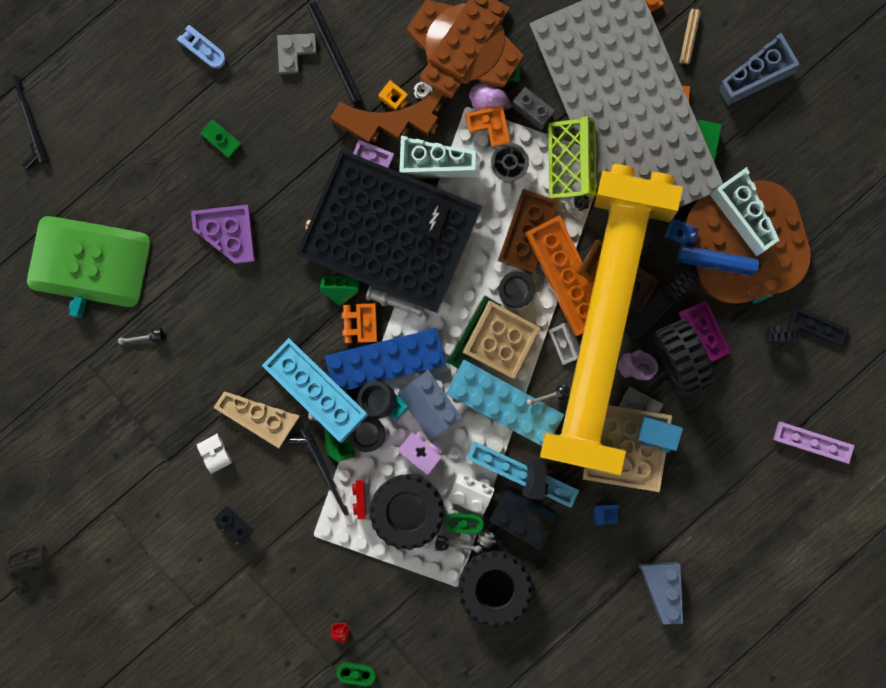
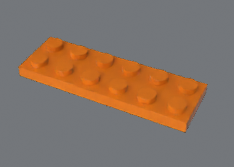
M559 215L525 232L574 336H578L584 332L594 285L577 273L583 262Z

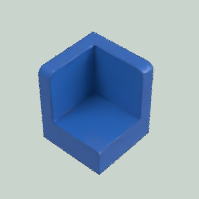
M594 505V524H617L619 505Z

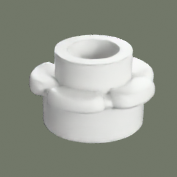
M423 82L417 83L414 87V95L418 99L421 98L423 100L432 93V87Z

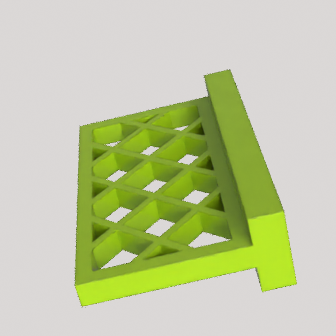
M585 116L581 117V119L548 123L549 198L596 196L595 119ZM580 124V131L574 136L570 130L574 125ZM554 127L564 129L559 138L554 135ZM568 133L573 140L566 147L561 141ZM577 142L580 144V151L575 155L570 149ZM558 144L564 148L559 157L554 154V149ZM569 153L573 159L566 166L561 160ZM576 161L580 163V170L577 174L570 169ZM560 163L565 169L557 176L555 174V167ZM567 172L574 176L568 184L562 180ZM576 180L581 183L580 192H574L570 188ZM560 182L565 188L560 194H555V186Z

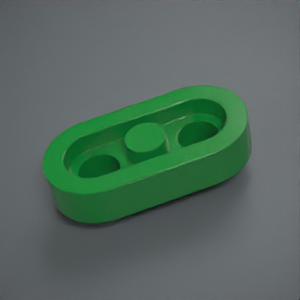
M450 513L445 518V527L452 533L477 534L483 529V520L476 514ZM452 519H456L458 521V524L456 526L451 525L450 522ZM472 520L477 521L476 527L470 526Z
M350 662L340 664L336 673L339 681L359 686L371 685L376 677L375 670L371 666ZM344 669H349V670H350V674H349V675H345V674L343 673V670H344ZM363 672H368L370 676L364 678L362 674Z

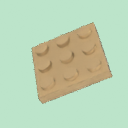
M489 301L463 353L515 379L540 327Z

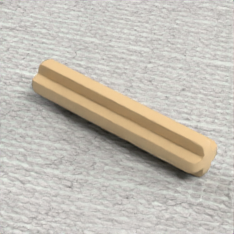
M691 9L680 57V63L688 65L691 61L701 13L698 9Z

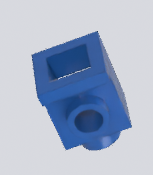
M672 219L665 238L685 246H692L698 238L697 232L699 228L683 221Z

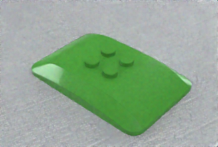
M45 216L38 223L27 284L35 291L73 298L78 297L123 307H134L140 300L151 240L146 234L141 232Z

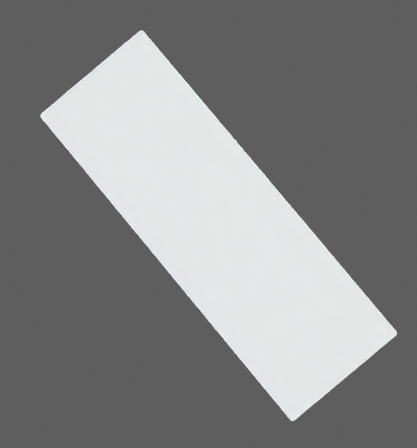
M466 107L452 146L476 151L480 158L479 177L440 178L437 188L481 205L482 210L438 314L424 308V311L421 312V317L394 307L382 341L437 328L446 366L430 369L429 371L444 393H446L458 371L457 368L446 361L481 299L486 295L501 304V307L535 324L540 329L515 379L474 358H471L470 363L526 393L558 301L539 261L534 274L497 261L522 189L549 197L548 134L506 120L510 143L518 144L526 151L529 157V167L521 179L515 182H504L499 180L491 169V157L498 147L491 148L488 130L469 133L465 113L476 110ZM562 140V141H561L566 147H567V146L569 145V143H570V142L565 141V140ZM558 144L554 149V154L559 157L564 148ZM574 144L570 151L576 155L580 151V145ZM567 153L561 161L567 166L573 157ZM578 161L570 168L575 174L580 170V163ZM560 163L555 167V174L557 176L565 169ZM567 172L562 180L568 184L574 176ZM576 180L570 188L574 192H580L581 183ZM560 182L555 186V194H560L565 188ZM594 196L589 197V208L583 209V211L575 208L574 197L554 199L559 201L554 217L561 216L575 247H577ZM520 271L532 278L535 284V294L528 305L514 309L506 306L501 301L498 288L506 274ZM512 279L506 285V295L513 301H521L527 296L528 287L523 280ZM426 371L382 382L388 384L395 394L398 395L399 391ZM382 389L372 391L368 398V406L371 410L378 411L384 406L386 401L385 392ZM448 395L447 397L462 418L432 440L426 435L409 409L398 421H394L390 416L378 419L383 424L386 434L382 445L371 452H362L353 447L356 457L339 461L333 478L339 496L344 505L348 507L349 515L345 516L333 492L329 489L314 531V536L457 587L460 574L468 561L471 550L449 547L446 551H435L436 537L441 535L447 537L450 543L473 546L477 534L449 532L445 527V518L450 513L479 514L448 501V497L459 473L468 475L472 479L486 483L493 488L498 473L466 459L474 441L504 455L513 430ZM362 423L356 429V439L362 445H371L378 438V429L372 423ZM412 432L414 434L419 432L426 438V444L430 447L434 444L442 451L440 453L442 458L428 475L397 451ZM417 447V456L420 457L422 455L425 457L427 455L425 447L421 449ZM413 474L423 477L438 489L443 499L444 520L441 529L430 543L428 542L421 548L399 550L396 547L389 546L377 536L376 531L373 530L369 513L373 495L385 481L398 475ZM357 479H365L366 519H357V515L353 513V503H357L356 495L353 496L352 484H356ZM411 493L398 495L392 500L389 507V517L392 523L402 530L417 528L422 524L426 515L423 501ZM452 519L450 523L452 526H456L458 521ZM472 520L470 526L476 527L477 521Z

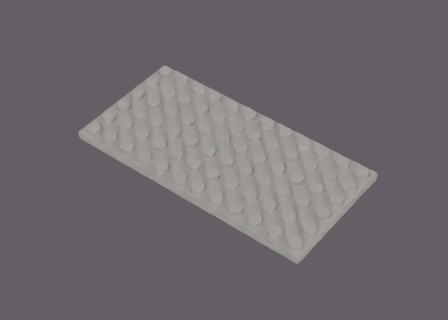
M582 0L529 23L569 120L581 119V117L585 116L595 119L597 187H599L602 171L610 172L613 164L632 167L636 169L634 177L650 180L651 173L653 172L674 176V185L683 187L679 207L706 197L723 185L645 0ZM580 124L573 126L576 135L580 131Z

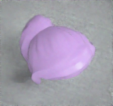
M478 83L472 87L469 93L472 106L476 111L503 106L505 110L512 107L506 93L497 86Z
M639 349L632 354H623L618 363V370L624 378L632 376L638 380H650L658 371V363L651 355Z

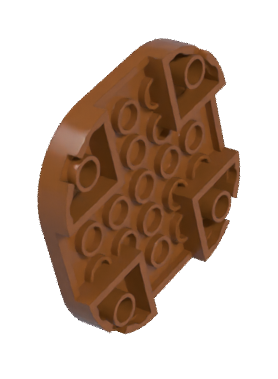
M763 180L752 181L757 189L755 191L759 200H762L764 204V211L767 217L770 218L779 238L778 242L758 256L754 254L710 195L698 200L691 207L685 219V223L699 228L697 232L698 238L690 247L759 260L758 271L753 276L694 266L695 271L700 275L697 282L701 289L709 297L714 298L720 303L729 305L742 304L787 291L796 286L807 273L811 253L798 206L792 195L776 183Z

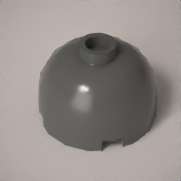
M515 143L502 144V146L495 149L491 157V169L494 175L504 182H515L521 179L529 167L528 154L520 145Z

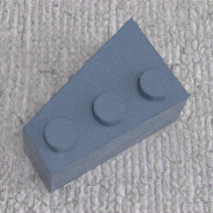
M677 562L638 563L659 621L662 624H683L680 564Z

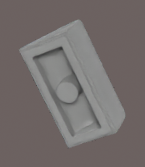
M566 322L550 329L549 333L562 364L565 365L577 360L580 345L569 323Z

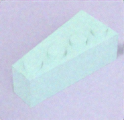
M401 136L400 173L414 179L479 177L480 158L476 151L453 146L448 147L439 143L434 144L420 139L415 140Z
M746 167L717 188L710 196L754 254L758 256L778 242L779 238L770 218L767 217L764 211V204L762 200H759L755 191L757 189L754 182H751L748 175L750 173Z

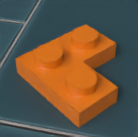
M503 106L465 113L469 133L488 130L491 148L510 143Z

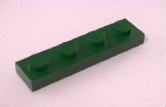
M486 295L483 296L446 361L448 364L459 369L463 360L470 362L472 357L464 354L463 351L489 301L499 306H502L501 304Z

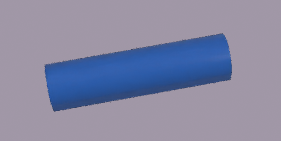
M684 245L680 246L677 257L678 263L753 276L758 271L759 265L758 259Z

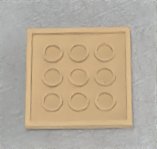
M608 405L600 443L626 451L621 475L584 467L582 479L660 492L666 452L659 450L660 446L652 444V447L641 445V441L636 437L643 416L671 424L672 415Z

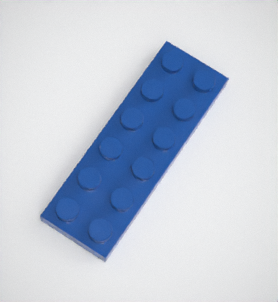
M437 328L325 356L330 378L343 391L362 387L370 381L382 382L446 366Z

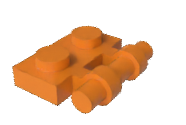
M356 304V312H351V305H343L342 319H344V330H342V336L345 338V344L352 343V336L357 335L358 343L377 342L376 304ZM357 318V329H352L351 319Z

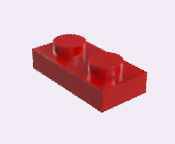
M357 479L356 484H352L353 496L356 495L357 503H353V513L357 515V519H366L365 479Z

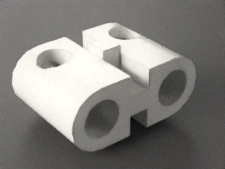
M219 434L197 444V448L204 459L203 461L211 474L232 463L228 451H226Z

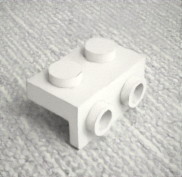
M459 473L448 501L483 516L492 498L494 488L486 483L474 480L468 475Z

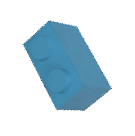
M643 416L636 438L641 441V445L652 447V444L660 446L659 450L670 453L671 450L677 451L683 428Z

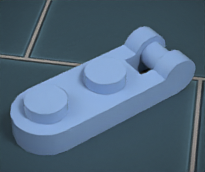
M190 25L186 27V32L177 38L178 42L210 67L218 69L224 66L226 61L224 53ZM192 36L195 37L191 43L188 41Z

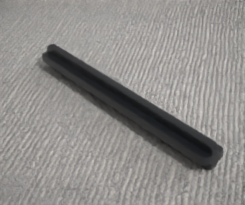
M312 1L307 4L308 10L352 103L358 104L362 101V97L316 1Z

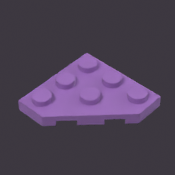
M249 205L191 211L193 230L235 264L255 262Z

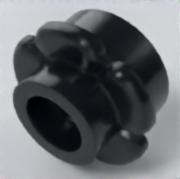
M589 196L574 197V206L579 211L589 208Z

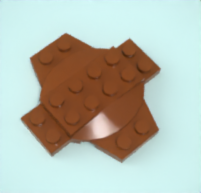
M425 0L406 29L407 34L421 49L426 51L428 64L419 76V80L451 99L461 84H467L475 79L480 80V83L504 88L524 56L504 35L501 23L508 14L510 7L497 0H468L467 3L455 6Z

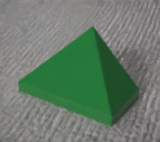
M322 276L320 291L341 306L359 292L360 281L351 277Z
M324 428L326 454L337 462L356 457L349 437L340 443Z

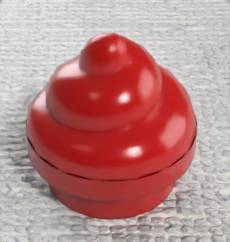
M337 623L331 627L330 635L333 640L344 644L349 637L350 630L345 623Z

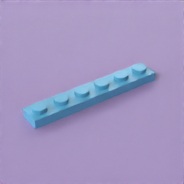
M473 442L466 459L523 486L526 485L528 480L526 465L478 442ZM546 475L548 494L545 496L572 508L579 490Z

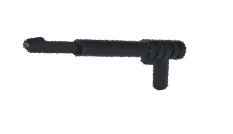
M13 75V81L20 98L19 103L32 139V144H30L32 154L21 164L28 170L37 159L39 164L47 163L48 159L41 138H39L28 102L24 98L20 86L21 81L17 75Z
M305 428L300 431L302 437L286 438V445H303L306 453L310 452L343 514L348 516V507L344 505L336 490L337 486L318 451L319 448L316 446L313 437H311L309 429Z

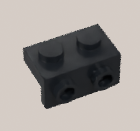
M225 506L213 519L216 522L215 525L222 532L226 531L231 536L230 539L237 545L243 546L255 532L229 506Z

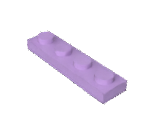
M778 422L773 438L774 441L849 464L854 449L852 444L783 422Z

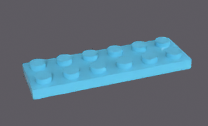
M289 338L262 365L340 443L368 416L353 399Z
M463 360L445 393L540 446L543 444L545 432L554 434L564 417V414L542 402L528 406L527 400L535 398L466 360Z

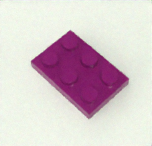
M707 301L679 312L681 320L688 321L697 332L711 362L731 353Z

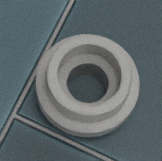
M485 530L478 533L477 541L481 545L491 548L496 543L495 536L491 532Z

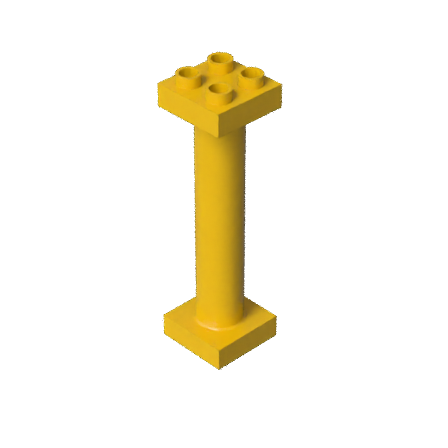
M613 164L610 172L602 171L594 207L607 209L610 212L562 433L558 435L545 432L540 457L621 475L626 451L621 448L601 444L602 430L648 218L671 222L678 211L683 187L674 185L675 177L669 174L653 172L651 173L650 180L634 177L636 169L632 167Z

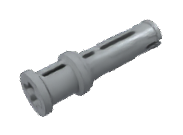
M369 286L366 300L377 301L382 306L390 305L418 317H421V312L424 311L423 307L375 287Z

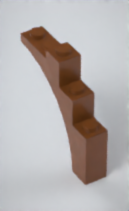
M434 90L425 99L413 106L385 113L366 112L340 102L330 119L335 125L369 144L377 141L381 134L379 130L400 141L401 136H407L410 130L408 126L429 137L439 127L437 123L438 117L434 113H439L443 106L441 104L444 97L448 98V96Z

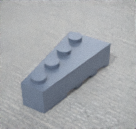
M782 33L777 35L773 41L766 44L762 50L753 55L745 64L722 81L719 91L727 105L795 74L800 64Z

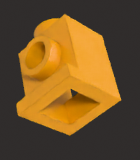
M391 80L378 94L379 100L394 111L405 109L409 103L407 101L408 94ZM397 97L399 100L397 102H393L392 98Z

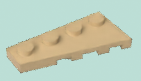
M225 391L213 407L278 449L300 417L299 415L266 406L265 404L257 403Z

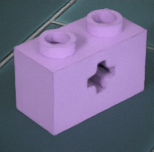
M412 432L397 451L428 475L442 458L440 455L442 451L434 444L431 447L426 444V438L419 432L416 434ZM417 447L420 449L425 447L427 455L425 457L422 455L418 457Z

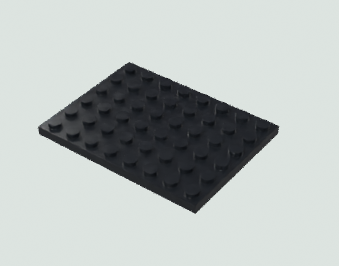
M341 149L296 255L438 314L480 215L482 206ZM431 196L450 203L439 241L419 234Z

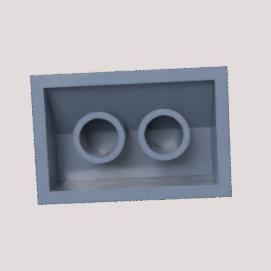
M429 370L398 392V395L410 407V412L430 440L462 418Z

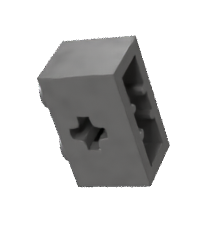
M524 87L512 104V108L540 130L545 127L555 112L553 108L526 87Z

